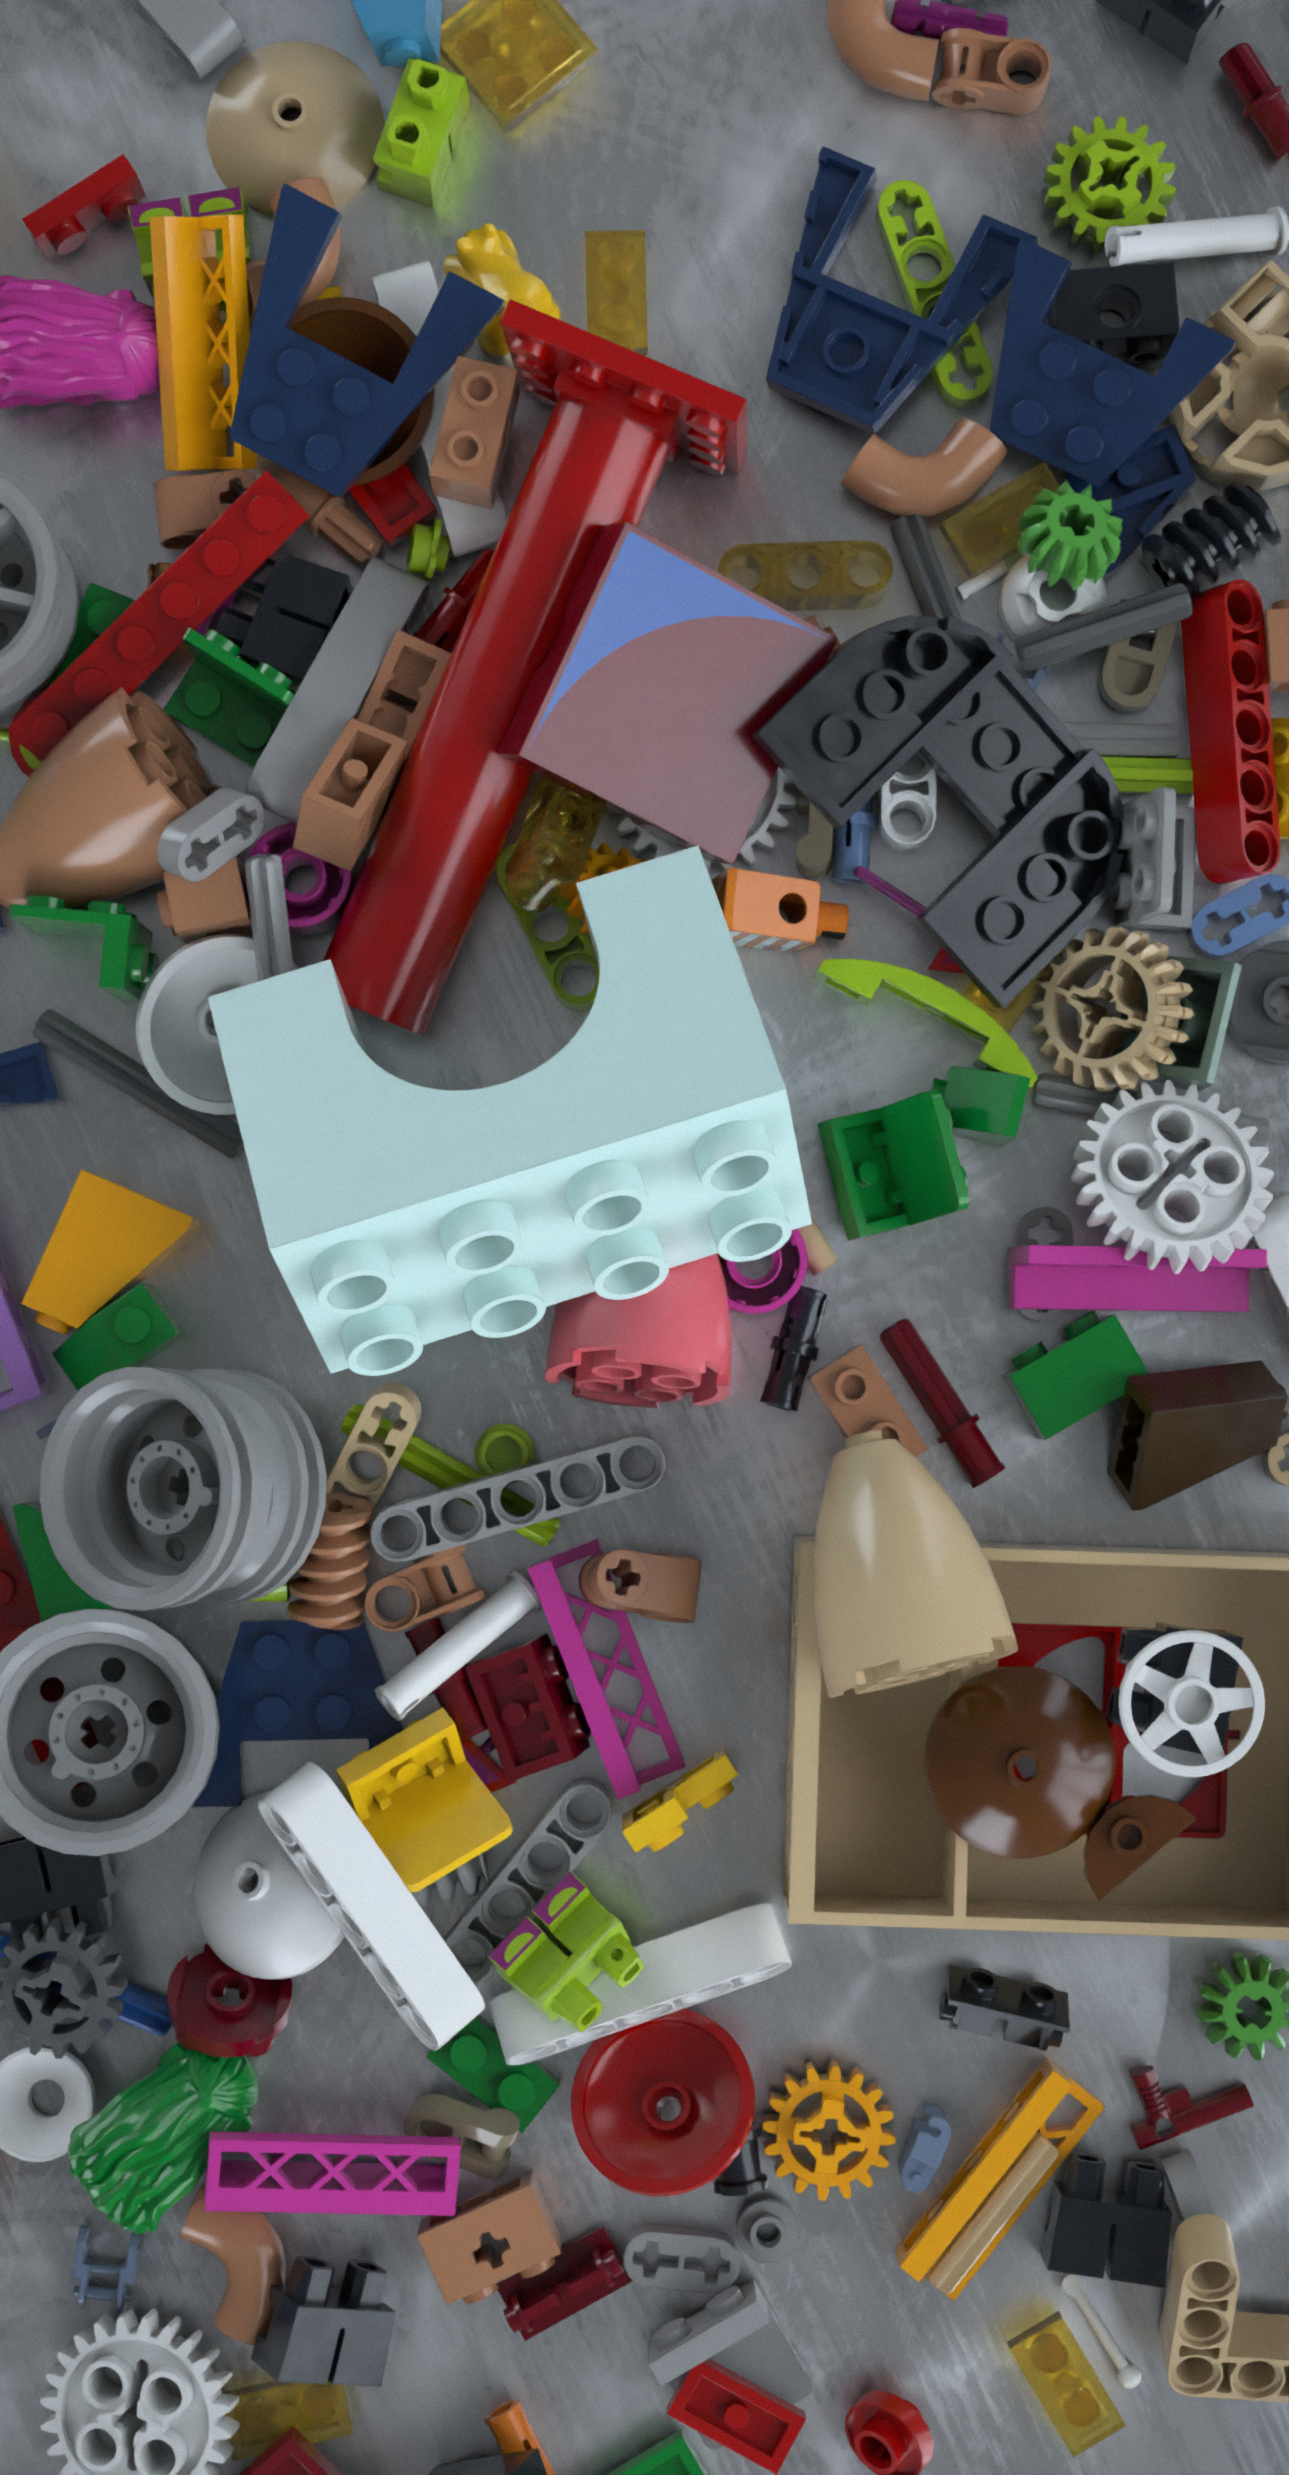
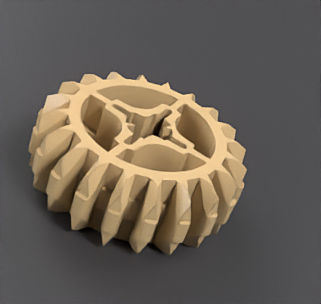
M1119 926L1108 927L1106 934L1102 930L1094 928L1085 930L1084 943L1081 940L1072 939L1065 946L1067 958L1056 955L1049 962L1050 967L1054 971L1051 978L1040 976L1035 979L1040 988L1046 989L1044 1000L1037 999L1029 1004L1033 1010L1043 1012L1044 1019L1037 1022L1031 1029L1037 1035L1049 1036L1039 1051L1045 1057H1057L1053 1069L1060 1075L1070 1076L1073 1074V1082L1076 1085L1089 1088L1094 1084L1098 1091L1112 1092L1118 1084L1121 1089L1132 1090L1138 1088L1139 1077L1149 1081L1159 1078L1156 1061L1169 1065L1177 1061L1169 1045L1172 1041L1185 1043V1041L1189 1040L1184 1031L1178 1030V1024L1180 1019L1187 1020L1195 1015L1191 1008L1180 1006V999L1188 996L1193 989L1188 983L1174 982L1185 967L1182 966L1180 961L1166 960L1170 949L1161 942L1155 941L1150 944L1148 933L1134 930L1128 934L1126 928ZM1113 963L1110 971L1104 970L1097 984L1091 988H1083L1096 971ZM1143 985H1145L1147 991L1148 1010L1145 1009L1141 1000ZM1096 1000L1115 1003L1116 1010L1126 1014L1128 1019L1107 1015L1108 1008L1096 1004ZM1077 1010L1080 1013L1082 1019V1026L1080 1032L1077 1025ZM1133 1030L1141 1031L1136 1040L1127 1049L1109 1057L1112 1048H1119L1126 1034Z

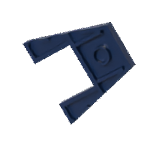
M822 146L818 156L819 167L813 191L810 190L804 215L806 222L799 251L795 253L791 270L792 281L786 306L782 308L766 381L768 388L871 434H876L1012 280L1017 245L1021 237L1037 245L1038 242L1036 236L982 214L928 320L832 279L827 275L878 178L876 168Z
M284 183L281 188L229 439L342 498L393 439L392 436L414 411L416 412L431 395L432 389L456 363L457 356L463 357L475 344V339L493 318L500 315L506 306V302L500 297L449 271L394 384L289 329V326L343 216L335 209Z

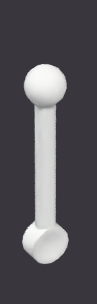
M1064 2273L1060 2280L1062 2291L1066 2296L1074 2298L1116 2365L1118 2369V2382L1125 2388L1131 2389L1136 2387L1141 2381L1140 2369L1136 2365L1128 2363L1085 2293L1086 2283L1083 2276Z

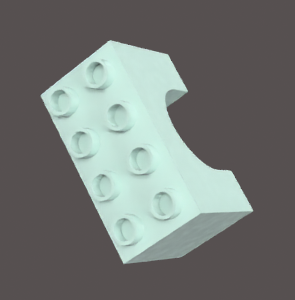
M699 845L576 883L600 970L595 1000L583 1025L562 1050L536 1069L502 1084L473 1090H439L406 1082L379 1067L369 1058L331 959L208 997L268 1247L330 1374L348 1368L357 1374L365 1376H380L394 1373L415 1362L421 1355L423 1345L470 1330H473L480 1336L489 1338L516 1335L537 1324L543 1318L547 1306L595 1291L601 1297L612 1300L638 1297L658 1287L666 1279L669 1268L717 1253L722 1258L734 1262L760 1259L780 1249L789 1240L792 1230L812 1224L787 1090Z

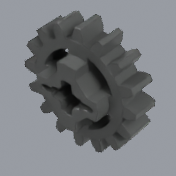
M54 1918L48 1926L46 1934L43 1933L36 1923H33L23 1933V1940L14 1936L3 1949L6 1957H0V1979H2L0 1980V2000H3L4 2003L0 2007V2022L11 2020L15 2025L8 2037L12 2043L19 2040L24 2034L30 2037V2053L36 2055L44 2044H52L55 2059H62L71 2042L80 2054L87 2052L93 2042L92 2035L103 2040L113 2027L109 2019H117L125 2006V2003L116 1998V1996L123 1993L128 1985V1979L121 1976H113L112 1974L123 1959L120 1954L104 1956L101 1950L108 1939L104 1934L96 1937L92 1942L84 1938L86 1934V1923L80 1921L72 1933H67L64 1931L61 1918ZM57 1952L56 1956L47 1960L37 1956L33 1961L29 1960L40 1953ZM54 1981H58L62 1984V1995H58L54 1992ZM69 2017L80 2020L71 2024H59L60 2021Z

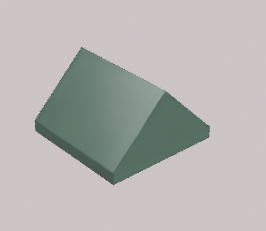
M1168 956L1166 960L1180 961L1182 966L1185 967L1174 982L1190 984L1193 991L1188 996L1180 999V1006L1191 1008L1195 1015L1187 1020H1179L1178 1030L1184 1031L1189 1040L1185 1041V1043L1171 1042L1169 1047L1174 1052L1177 1061L1170 1065L1156 1061L1159 1078L1152 1081L1164 1084L1166 1080H1171L1174 1087L1186 1090L1192 1083L1196 1084L1197 1091L1200 1092L1214 1083L1242 965L1229 961ZM1143 985L1141 1000L1145 1009L1148 1010L1147 991L1145 985ZM1121 1014V1018L1128 1019L1126 1014ZM1133 1030L1126 1034L1119 1048H1113L1112 1056L1127 1049L1136 1040L1141 1031Z

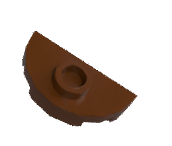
M1152 1794L1140 1796L1127 1795L1104 1807L1098 1819L1087 1831V1840L1083 1850L1084 1876L1096 1898L1101 1901L1197 1818L1176 1801Z

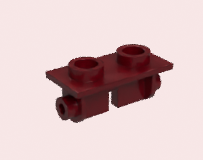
M604 2225L561 2248V2254L554 2257V2265L546 2271L526 2279L521 2278L520 2273H517L498 2283V2292L507 2307L503 2310L504 2315L514 2333L520 2331L526 2341L633 2281L629 2278L624 2268V2262Z

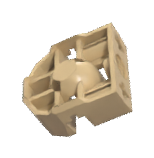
M1270 260L1262 265L1203 324L1236 341L1237 344L1232 352L1235 356L1232 357L1231 363L1226 367L1220 362L1199 384V387L1168 415L1170 424L1176 427L1189 462L1209 481L1215 484L1227 485L1233 482L1240 483L1244 486H1251L1256 492L1289 484V410H1279V394L1289 389V339L1285 337L1289 333V276ZM1278 284L1283 287L1279 292L1275 289ZM1268 301V303L1248 323H1246ZM1231 395V410L1225 408V403ZM1218 415L1225 427L1237 435L1238 438L1215 462L1209 455L1204 457L1198 451L1199 445L1193 438Z

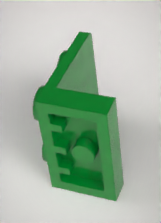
M188 628L182 639L195 660L163 709L178 723L246 766L254 769L286 709L295 697L296 692L290 688L292 681L264 662H260L257 669L248 665L238 655L240 648L218 632L209 629L206 635L202 636L193 629Z

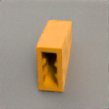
M81 1169L21 1304L37 1310L33 1319L34 1322L67 1335L71 1326L75 1328L82 1327L91 1317L140 1284L197 1233L202 1221Z

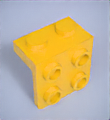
M443 1707L423 1719L412 1722L403 1731L374 1748L359 1753L350 1762L336 1769L346 1801L410 1892L422 1890L508 1838L512 1833L513 1827L509 1816L467 1762L456 1725Z

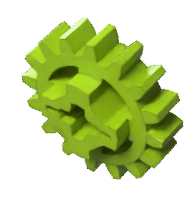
M1101 116L1094 117L1090 134L1088 135L1079 126L1073 127L1068 138L1069 145L1058 142L1055 146L1052 160L1056 164L1048 165L1043 181L1053 186L1047 190L1044 199L1045 206H1060L1053 225L1057 229L1070 223L1074 227L1070 242L1074 245L1079 243L1085 235L1092 237L1093 252L1100 253L1105 243L1107 230L1111 226L1124 227L1163 223L1168 213L1163 205L1171 204L1176 192L1174 186L1166 183L1171 180L1176 169L1175 163L1159 162L1166 148L1164 141L1156 142L1149 146L1145 142L1149 127L1143 124L1134 134L1127 132L1126 117L1119 116L1114 129H1106ZM1077 165L1079 167L1077 175L1082 183H1080L1078 190L1073 193L1071 171ZM1146 177L1148 196L1147 201L1142 205L1140 202L1142 194L1137 186L1141 179ZM1100 179L1106 185L1104 188L1102 186L1098 187ZM1122 181L1120 188L1118 190L1117 187L1113 185V183L1116 182L1118 184Z

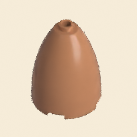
M122 687L119 688L69 730L31 773L14 799L0 827V903L3 906L9 907L11 904L27 905V896L30 895L65 900L64 908L86 906L90 901H107L122 897L164 880L163 872H166V870L161 867L157 858L158 841L164 829L212 793L221 789V787L216 784L209 789L206 787L209 784L207 775L198 760L191 753L196 749V746L172 717L148 695L139 690L129 697Z

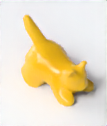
M486 223L481 228L466 231L463 237L457 240V255L451 254L447 256L443 265L446 276L451 271L506 302V306L498 317L495 316L477 337L478 344L485 352L493 356L502 357L510 353L500 325L510 299L560 320L561 310L556 300L552 297L542 280L533 273L523 270L514 244L504 230H498L493 224Z

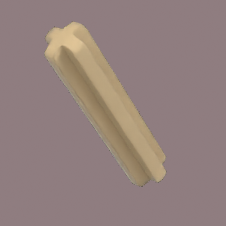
M1038 2132L1033 2136L925 2274L929 2282L946 2294L954 2291L1056 2160L1058 2150L1045 2136Z

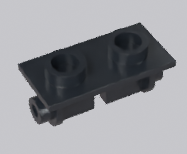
M949 1965L948 1996L943 1995L939 2019L949 2021V2028L959 2029L988 2037L992 2036L997 2018L1006 2020L1003 2040L1046 2051L1048 2046L1059 2048L1063 2033H1069L1068 1993L1055 1990L1053 1987L1041 1982L1024 1983L999 1977L983 1968L966 1969Z

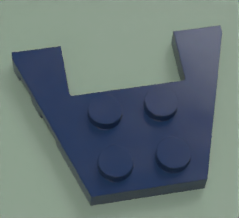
M1021 237L1016 250L990 432L998 439L1100 488L1155 432V429L1167 416L1199 387V384L1211 371L1233 352L1237 343L1235 340L1186 317L1157 375L1152 376L1045 324L1044 321L1067 277L1072 263L1070 260Z
M363 1617L364 1622L361 1625L346 1630L318 1628L295 1619L244 1620L241 1622L216 1701L220 1722L217 1758L206 1787L191 1808L233 1807L242 1804V1801L245 1800L243 1742L368 1739L370 1750L405 1729L402 1726L401 1720H396L386 1711L378 1700L377 1693L374 1691L388 1680L365 1617Z

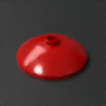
M681 2009L596 2039L586 2051L576 2071L571 2091V2119L575 2135L584 2154L593 2166L609 2181L623 2189L641 2195L654 2197L679 2195L702 2187L715 2179L733 2162L741 2151L749 2135L754 2118V2080L748 2061L741 2048L723 2027L705 2015L688 2009ZM667 2104H680V2113L674 2120H662L661 2113Z

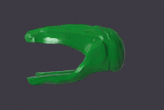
M179 2043L175 2044L161 2056L156 2068L151 2073L117 2093L96 2116L75 2126L70 2135V2143L68 2145L70 2173L80 2180L81 2186L91 2197L93 2205L105 2213L109 2222L118 2223L121 2228L132 2230L136 2234H143L148 2230L150 2232L157 2230L160 2219L167 2209L191 2192L206 2170L209 2132H248L252 2127L251 2111L260 2095L258 2076L254 2067L245 2055L228 2058L216 2057L197 2050L186 2049Z

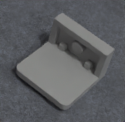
M1159 787L1122 805L1124 819H1119L1118 854H1123L1116 882L1109 894V903L1111 908L1115 909V926L1185 931L1192 928L1195 811L1191 807L1176 806V791L1174 788Z
M755 2280L740 2288L732 2286L723 2290L707 2303L705 2309L686 2320L681 2317L667 2323L648 2342L649 2368L660 2387L669 2382L674 2392L684 2373L707 2359L717 2362L793 2405L807 2397L812 2390L809 2374ZM698 2432L703 2443L708 2448L719 2449L723 2446Z

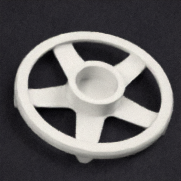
M1184 1630L1166 1634L1146 1645L1125 1668V1674L1119 1691V1715L1122 1727L1133 1748L1150 1764L1167 1773L1184 1777H1201L1227 1769L1239 1761L1252 1747L1258 1737L1264 1719V1690L1256 1668L1241 1649L1216 1634L1198 1630ZM1194 1642L1185 1673L1179 1679L1172 1678L1145 1665L1154 1655L1167 1647L1180 1643ZM1214 1646L1228 1653L1239 1663L1248 1677L1251 1688H1215L1210 1684L1209 1678ZM1135 1682L1164 1703L1163 1712L1141 1736L1135 1727L1131 1710V1697ZM1253 1707V1716L1246 1735L1239 1745L1225 1756L1214 1725L1219 1713ZM1187 1730L1191 1733L1208 1764L1196 1766L1181 1765L1170 1762L1153 1751L1179 1731Z

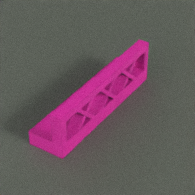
M1051 1245L1008 1248V1309L1249 1312L1250 1269L1267 1268V1249H1234L1227 1262L1223 1264L1212 1255V1260L1206 1269L1201 1272L1198 1271L1189 1257L1180 1273L1174 1274L1169 1258L1162 1257L1154 1270L1148 1269L1146 1252L1139 1250L1128 1261L1124 1259L1126 1247Z
M594 1539L531 1564L528 1567V1572L617 1799H621L641 1791L642 1784L685 1768L686 1764L626 1612L609 1611L596 1607L588 1601L565 1591L557 1568L589 1555L593 1557L597 1554H603L598 1540ZM607 1570L606 1581L614 1583L610 1571ZM570 1602L586 1609L580 1624L577 1622ZM592 1612L617 1623L621 1637L612 1658L591 1650L586 1645L583 1632ZM624 1646L627 1648L634 1668L618 1661ZM592 1659L608 1665L602 1681ZM614 1669L639 1679L643 1695L634 1715L610 1705L605 1690ZM647 1702L656 1724L641 1718ZM615 1716L630 1722L624 1739ZM639 1726L660 1735L669 1759L636 1771L627 1749L636 1727Z
M210 2131L207 2168L204 2176V2211L455 2216L461 2152L460 2137ZM249 2152L256 2161L221 2160V2153ZM266 2153L276 2154L270 2158ZM298 2153L312 2154L319 2162H294L288 2160ZM329 2154H339V2155H338L337 2157H335L334 2159H332V2157H331ZM358 2155H375L381 2163L350 2162ZM391 2156L400 2157L395 2161ZM421 2156L445 2157V2165L413 2163Z

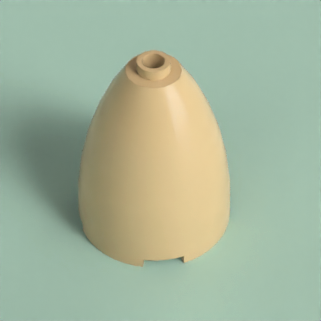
M881 1430L863 1432L844 1439L846 1449L835 1454L824 1486L816 1525L813 1557V1605L817 1642L829 1697L833 1698L844 1695V1691L854 1688L856 1695L906 1685L942 1676L946 1672L967 1667L969 1662L978 1660L979 1664L988 1663L1017 1652L1019 1649L1007 1608L988 1560L968 1523L944 1488L928 1469L897 1439L884 1440Z

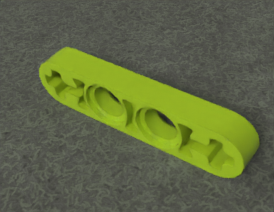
M895 181L888 185L880 195L876 212L877 226L908 311L927 319L955 268V263L932 200L926 189L914 181ZM903 200L907 208L917 207L912 219V227L916 237L907 243L908 230L901 215L890 216L893 213L895 201ZM917 253H928L938 260L941 272L930 281H920L911 276L908 271L907 262ZM976 320L947 352L948 354L931 370L936 388L942 399L952 407L960 409L971 408L982 402L988 393L993 377L992 364ZM966 342L969 343L970 347H963L960 355L964 369L967 373L977 372L979 374L975 378L973 390L967 391L962 382L952 384L950 381L954 378L957 369L952 352Z

